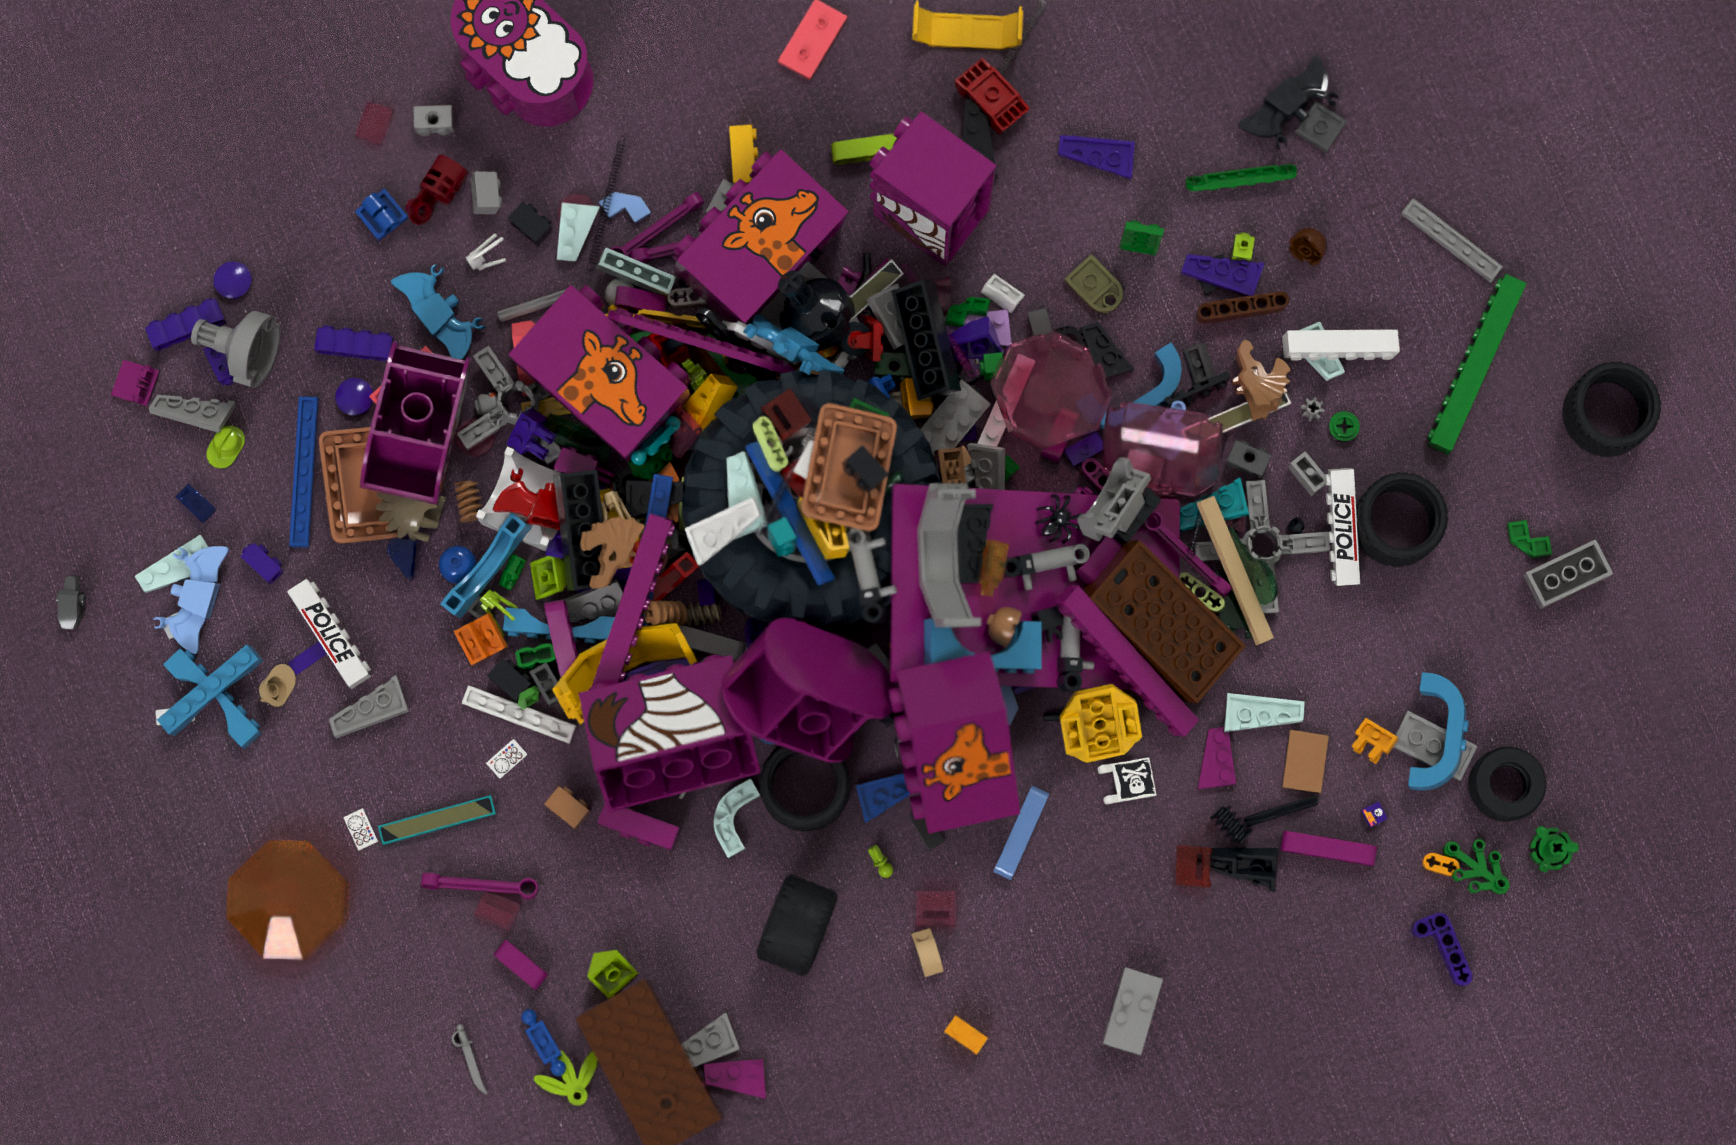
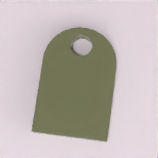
M1092 254L1064 279V282L1095 312L1110 313L1122 301L1123 290L1121 284ZM1111 296L1115 299L1116 303L1114 305H1107L1105 298Z

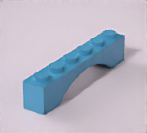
M511 513L499 528L496 537L481 560L460 583L451 589L440 605L461 619L532 527Z
M505 607L515 618L512 621L506 615L504 616L503 631L508 633L507 636L519 637V634L527 635V638L538 639V636H546L547 640H552L548 624L540 622L525 609ZM601 616L583 626L573 627L572 631L575 642L577 639L584 640V643L596 644V641H605L608 639L615 617Z
M246 644L160 716L157 721L169 735L175 736L215 697L253 671L264 660L252 646Z
M179 649L163 664L180 681L199 685L208 677V670L201 663L197 665L193 661L195 659L194 655L188 650L183 651ZM222 692L215 698L221 704L225 713L228 734L242 748L246 749L262 734L259 730L261 726L253 718L251 720L247 718L246 714L248 712L240 704L236 706L232 702L234 698L229 692Z

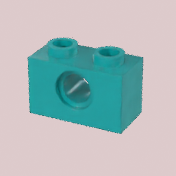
M786 517L768 525L767 537L778 557L792 554L794 549H796V536Z

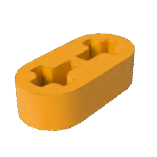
M1436 853L1426 854L1422 859V865L1426 870L1445 876H1452L1455 870L1448 872V868L1443 867V864L1448 865L1452 862L1455 870L1460 869L1457 860ZM1434 857L1433 861L1439 862V865L1429 867V863L1426 860Z

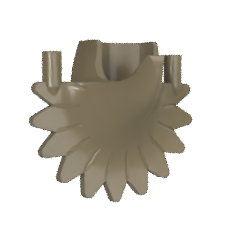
M378 492L377 496L383 502L377 504L375 508L384 512L380 516L379 521L389 522L387 532L398 529V539H402L408 533L411 542H415L416 539L428 542L430 535L418 532L419 527L437 528L446 498L441 495L438 505Z

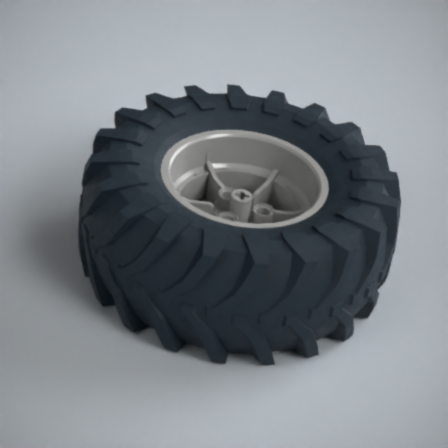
M819 370V375L811 373L807 375L805 372L792 371L780 374L781 379L758 381L744 389L745 395L742 394L724 403L715 413L717 418L712 420L698 435L694 444L695 453L691 454L685 469V492L682 493V515L685 528L729 508L727 458L741 452H747L755 482L761 485L764 484L746 450L747 445L758 442L753 430V423L758 418L764 416L772 422L779 441L783 443L782 448L784 452L787 451L789 446H792V452L786 455L788 462H790L795 457L798 448H800L799 446L804 436H806V433L808 434L807 430H809V427L810 430H813L812 427H816L814 425L817 424V421L814 420H817L820 409L825 404L830 403L849 408L853 398L890 414L888 417L892 418L897 425L889 466L895 472V475L887 478L879 524L873 531H867L871 536V541L884 538L886 541L884 546L871 550L880 588L890 587L892 487L895 484L923 486L941 484L930 444L923 432L916 426L907 410L894 399L886 397L876 386L860 379H857L855 382L838 372ZM767 440L768 445L773 448V444ZM787 484L786 486L795 504H797L799 498L791 493L792 489ZM757 488L762 503L765 488ZM778 509L774 511V514L772 513L773 517L768 516L771 520L766 518L770 522L767 523L768 525L782 519ZM766 526V529H763L765 532L757 530L732 540L704 564L698 565L705 578L732 607L766 626H769L777 619L790 618L805 622L823 631H839L858 626L861 620L866 621L863 615L865 606L861 605L858 594L860 587L850 545L845 557L825 559L835 579L818 586L798 548L794 549V552L784 557L782 555L778 557L767 537L768 526ZM845 526L846 535L852 528ZM861 534L856 536V543L861 541ZM891 595L885 596L886 602L880 603L887 610L891 607ZM877 608L873 611V617H876L879 614Z

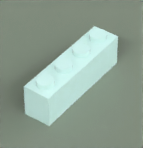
M609 248L604 249L596 268L666 297L670 294L676 279L671 274Z

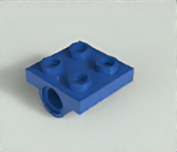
M385 188L379 193L370 194L363 200L362 206L355 210L356 214L378 241L409 219Z

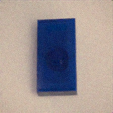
M189 483L175 497L203 524L217 511Z

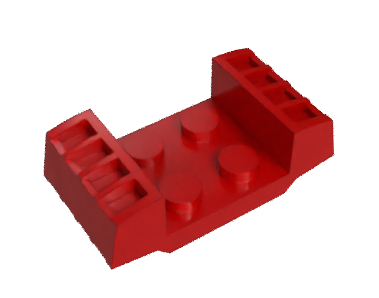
M983 58L955 80L956 90L963 98L968 95L992 120L990 127L999 135L1030 109L1020 94Z

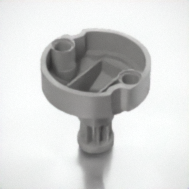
M252 311L234 329L226 326L219 327L209 324L206 320L199 319L193 327L191 341L194 345H204L215 349L217 352L226 354L229 373L231 376H234L233 381L256 388L266 380L275 363L280 345L281 329L280 324L276 323L277 317L259 311Z

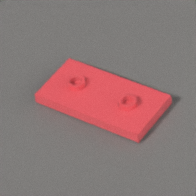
M814 0L778 59V63L811 80L848 19L847 16L819 0Z

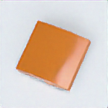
M491 613L453 631L471 665L508 647Z

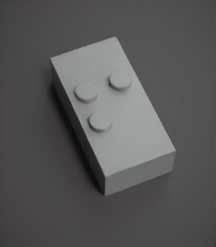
M1595 539L1526 572L1523 577L1539 608L1542 609L1610 577L1613 572Z
M1126 967L1123 968L1101 1044L1136 1055L1142 1054L1163 979Z

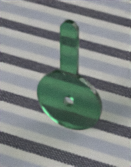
M1228 528L1259 603L1262 605L1272 603L1278 593L1274 573L1263 561L1252 560L1234 529Z

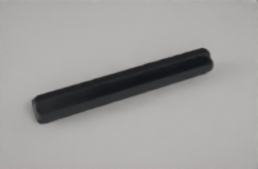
M1312 795L1244 817V823H1247L1246 827H1250L1318 805V799L1316 795Z

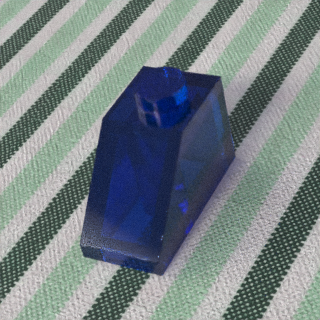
M391 538V544L388 543L387 555H389V558L407 579L413 581L417 543L415 540Z

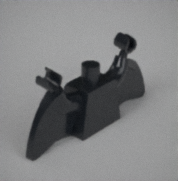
M1315 56L1303 73L1294 78L1289 76L1264 98L1261 108L1255 114L1241 120L1238 123V127L1254 136L1264 138L1276 137V148L1280 150L1279 143H1284L1287 148V138L1281 135L1283 134L1281 129L1283 121L1289 122L1293 117H1296L1301 123L1309 117L1304 108L1307 106L1308 100L1313 97L1326 98L1331 106L1336 105V102L1331 100V98L1339 99L1335 91L1326 93L1328 77L1321 59Z

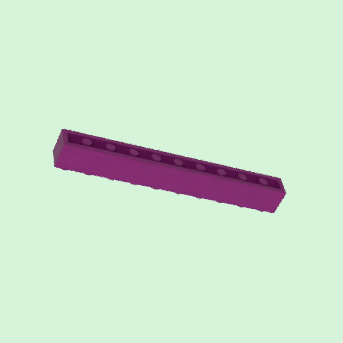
M654 513L649 515L592 686L600 683L613 685L621 683L625 679L626 672L623 671L625 665H629L632 654H630L632 646H636L638 640L636 635L637 629H641L645 618L642 617L644 610H648L651 599H648L650 591L654 592L657 581L654 579L656 573L660 574L663 563L660 561L662 555L667 554L669 544H667L668 537H672L676 526L673 525L674 520Z
M1069 585L1055 600V603L1059 606L1058 610L1071 619L1070 623L1076 629L1082 631L1084 639L1092 643L1096 647L1095 651L1108 660L1107 664L1120 673L1119 677L1121 680L1129 683L1132 687V692L1144 700L1143 704L1156 713L1155 717L1160 722L1168 726L1167 730L1173 736L1185 737L1199 719L1079 586Z

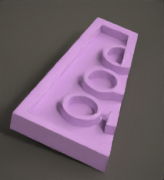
M1008 310L989 311L987 316L995 327L1000 345L1012 348ZM968 314L965 324L984 318V316ZM946 325L947 331L950 330L949 333L960 328L958 326Z

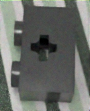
M544 663L530 671L550 708L559 704L552 690L558 681L549 665Z

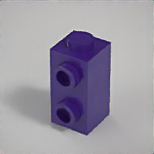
M210 347L203 348L220 384L228 386L235 383L233 381L234 376H231L229 373L226 354L217 352Z
M255 543L247 545L240 557L272 585L284 572L281 568L283 564L276 557L271 559L267 555L269 551L262 544L259 546Z

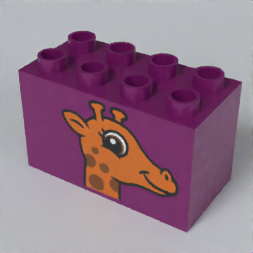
M781 149L774 157L767 151L764 152L751 167L753 171L749 176L752 180L746 184L742 179H739L726 193L727 199L724 201V204L727 207L721 212L714 206L700 221L701 226L698 231L701 235L696 240L690 234L686 235L673 250L675 254L672 258L676 261L674 274L727 322L737 323V321H740L746 325L751 324L753 318L760 314L780 292L778 288L780 278L789 271H799L812 259L809 254L816 247L820 250L843 226L849 213L845 207Z
M570 285L508 355L518 367L628 462L631 459L632 453L660 427H664L667 418L674 416L691 397L687 387L691 382L690 376L673 361L665 368L658 362L662 357L660 349L649 339L642 336L638 342H635L630 337L634 331L631 326L617 322L602 313L601 310L605 305L591 288L584 285L580 291H577Z
M990 651L896 671L899 687L889 689V696L893 713L903 711L902 715L893 716L898 740L900 739L898 747L902 765L905 766L903 768V775L907 792L909 791L910 795L919 794L918 796L909 797L914 820L925 818L928 834L1020 814L1006 706Z

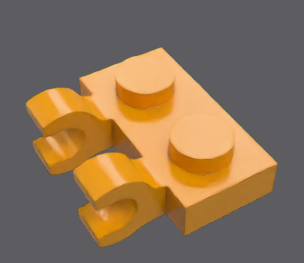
M1365 718L1355 732L1358 738L1353 743L1352 748H1354L1353 751L1361 754L1366 743L1371 744L1374 748L1370 751L1368 757L1371 762L1377 764L1382 753L1384 752L1388 755L1399 739L1396 735Z

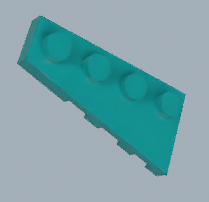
M1241 478L1234 480L1235 482L1227 486L1224 485L1218 488V491L1209 495L1215 497L1225 521L1249 515ZM1202 499L1180 508V532L1191 530L1195 527L1199 511L1196 503Z

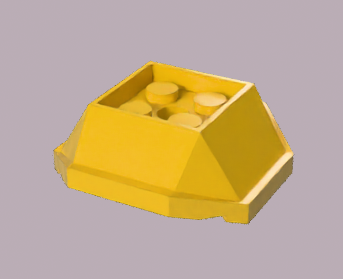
M1113 684L1074 692L1059 716L1066 754L1086 763L1125 755L1135 742L1142 738L1136 700Z

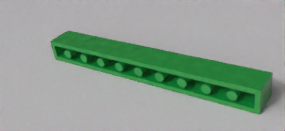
M1505 274L1502 279L1498 278L1494 287L1497 291L1495 295L1491 294L1487 302L1489 309L1487 312H1483L1479 320L1482 322L1480 329L1476 328L1472 338L1475 340L1472 345H1468L1464 355L1467 358L1465 362L1461 361L1457 372H1459L1458 378L1453 379L1449 387L1452 391L1443 400L1442 405L1445 407L1442 413L1438 412L1434 422L1437 424L1435 429L1431 428L1427 436L1429 440L1427 446L1447 455L1452 451L1527 284L1526 282L1508 274Z

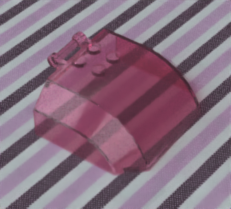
M1131 402L1121 403L1120 408L1117 409L1113 406L1108 407L1103 435V466L1110 474L1118 458L1130 459L1134 469L1150 474L1151 480L1146 488L1149 487L1159 498L1176 499L1177 494L1195 497L1217 483L1221 463L1223 424L1219 422L1212 423L1208 420L1209 416L1201 412Z

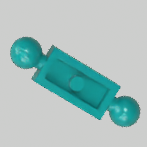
M676 416L667 418L666 426L660 427L632 453V462L635 465H642L646 461V455L652 456L659 451V447L667 443L671 439L670 436L680 428V419Z

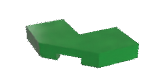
M970 297L962 304H955L949 307L945 325L962 327L965 325L968 314L987 317L990 299Z
M1527 520L1507 523L1510 543L1531 558L1552 555L1549 536L1530 539Z

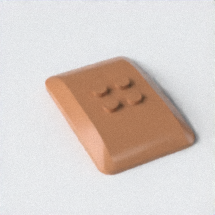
M830 403L825 404L820 409L801 504V511L806 517L863 531H873L878 526L887 477L872 491L867 493L857 486V481L852 476L850 477L844 472L842 463L863 445L888 473L897 429L896 422L892 418Z
M371 427L326 431L319 437V451L332 539L336 543L344 544L398 538V529L387 532L389 522L379 521L380 516L384 512L375 508L377 504L383 502L377 496L378 492L360 488L362 464Z

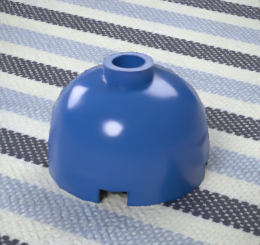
M452 546L442 553L438 566L444 579L452 584H458L477 565V560L472 551L466 547Z

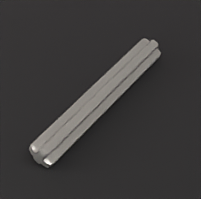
M565 290L498 311V318L500 322L552 306Z

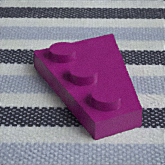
M1224 727L1208 729L1197 790L1236 785L1229 732H1224Z
M763 1059L704 1064L705 1084L766 1099Z

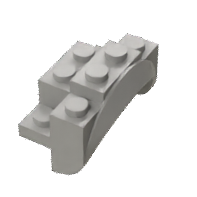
M1118 458L1094 504L1086 514H1080L1077 519L1083 536L1100 541L1103 535L1113 538L1117 530L1126 532L1145 503L1142 492L1151 480L1150 474L1134 469L1130 459Z

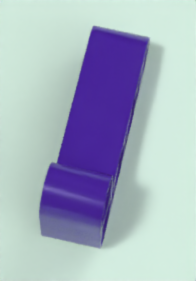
M1436 913L1417 920L1411 925V933L1416 938H1423L1433 934L1450 978L1455 985L1464 986L1472 981V973L1446 914ZM1437 916L1443 920L1442 927H1438L1435 924ZM1419 923L1425 927L1424 934L1417 932L1416 928ZM1444 935H1448L1451 939V943L1448 946L1442 942ZM1452 953H1455L1458 956V962L1456 964H1453L1450 961V955ZM1462 965V968H1459V970L1453 969L1454 967H1459ZM1460 973L1465 974L1463 980L1458 979Z

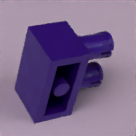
M531 408L521 412L506 445L521 455L530 451L541 460H544L549 450L536 441L540 437L548 442V444H552L557 434L544 426L547 418Z

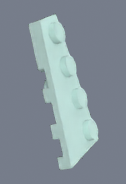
M741 452L727 458L729 508L754 497L757 500L762 517L735 539L754 532L756 529L759 530L758 526L761 519H766V517H763L764 510L747 452Z
M199 535L180 548L185 549L188 552V557H190L193 553L207 548L208 545L203 537ZM180 549L175 550L135 575L145 593L190 578V569L184 564L185 561L176 559L173 556V553L180 556L182 553Z
M1227 693L1224 732L1303 722L1305 702Z

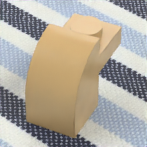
M928 928L912 933L924 976L927 977L943 972L941 959L931 929Z

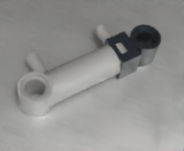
M852 528L847 533V539L851 547L860 591L858 594L862 606H865L863 615L867 621L880 624L885 622L888 617L887 608L880 603L886 602L885 596L897 592L895 586L880 588L871 549L884 546L886 541L884 538L871 541V536L867 531ZM861 534V541L856 543V536ZM877 608L879 614L876 618H874L873 611Z
M1077 544L1006 558L996 564V573L1001 578L1022 575L1026 591L1033 589L1030 574L1066 567L1069 581L1072 582L1077 580L1074 565L1085 563L1089 559L1090 552L1085 545ZM1076 550L1079 553L1078 559L1075 557ZM1007 564H1009L1011 567L1010 572H1008L1006 569Z
M1065 615L1063 619L1064 624L1061 625L1060 658H1057V672L1064 673L1057 677L1056 682L1061 691L1068 692L1076 691L1081 687L1082 677L1078 672H1083V669H1093L1094 662L1083 661V658H1080L1081 630L1076 629L1070 623L1071 619ZM1068 677L1071 679L1072 682L1070 686L1067 683Z

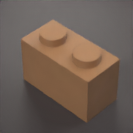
M558 786L544 805L576 830L589 815L590 811L587 809L589 805L581 798L578 801L573 798L574 793L566 786L563 789Z

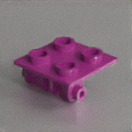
M123 360L111 395L147 406L159 370L152 369L148 365L143 366Z

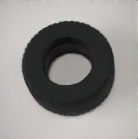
M1513 746L1493 749L1481 756L1472 767V771H1470L1468 788L1471 800L1481 813L1493 820L1511 822L1522 819L1533 813L1545 797V789L1547 788L1545 772L1538 760L1526 750L1519 749L1518 747L1514 748ZM1510 766L1522 776L1524 791L1518 800L1503 802L1492 792L1490 778L1492 773L1499 767Z

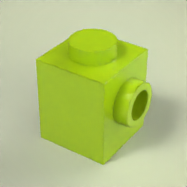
M1248 233L1236 234L1233 241L1231 260H1246L1250 262L1255 237H1251Z

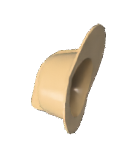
M279 664L271 670L267 678L259 686L261 702H267L275 707L282 706L286 702L296 682L295 673L291 667L286 664Z

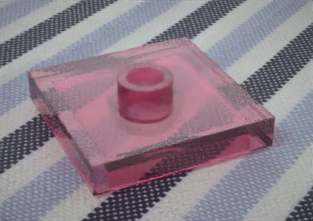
M681 405L672 415L680 419L681 426L670 436L671 439L668 441L672 453L679 459L703 430L688 410Z

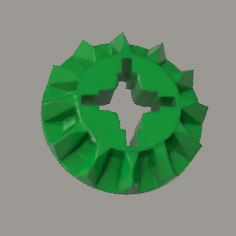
M1347 411L1336 413L1329 423L1330 434L1336 440L1343 442L1352 440L1357 436L1360 429L1357 417ZM1345 419L1346 426L1350 428H1347L1343 434L1342 428L1336 426L1342 425Z

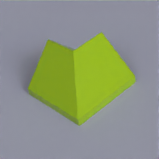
M546 556L530 563L536 600L563 591L567 583L564 561L561 558Z
M617 950L593 954L587 977L610 999L632 980L638 972Z

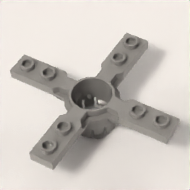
M489 346L473 355V358L498 392L497 407L457 433V436L467 450H470L500 430L505 424L516 425L520 414L518 416L516 413H509L503 407L505 398L513 392H524L527 394L531 404L524 411L531 408L538 411L539 402L551 396L537 382L530 386L524 385L522 381H516L515 384ZM538 437L536 442L549 450L544 459L547 465L558 459L561 449L555 440L552 444H548V442Z
M1265 480L1246 481L1245 488L1251 529L1245 534L1243 539H1233L1240 558H1245L1255 566L1257 599L1263 613H1278L1274 563L1283 554L1329 552L1328 532L1279 535L1280 531L1278 528H1270ZM1259 533L1270 535L1275 540L1277 546L1276 552H1272L1274 556L1258 558V555L1251 552L1253 547L1250 537L1254 538L1255 534ZM1212 541L1194 543L1198 544L1194 545L1196 546L1194 547L1196 550L1195 555L1203 562L1220 561Z

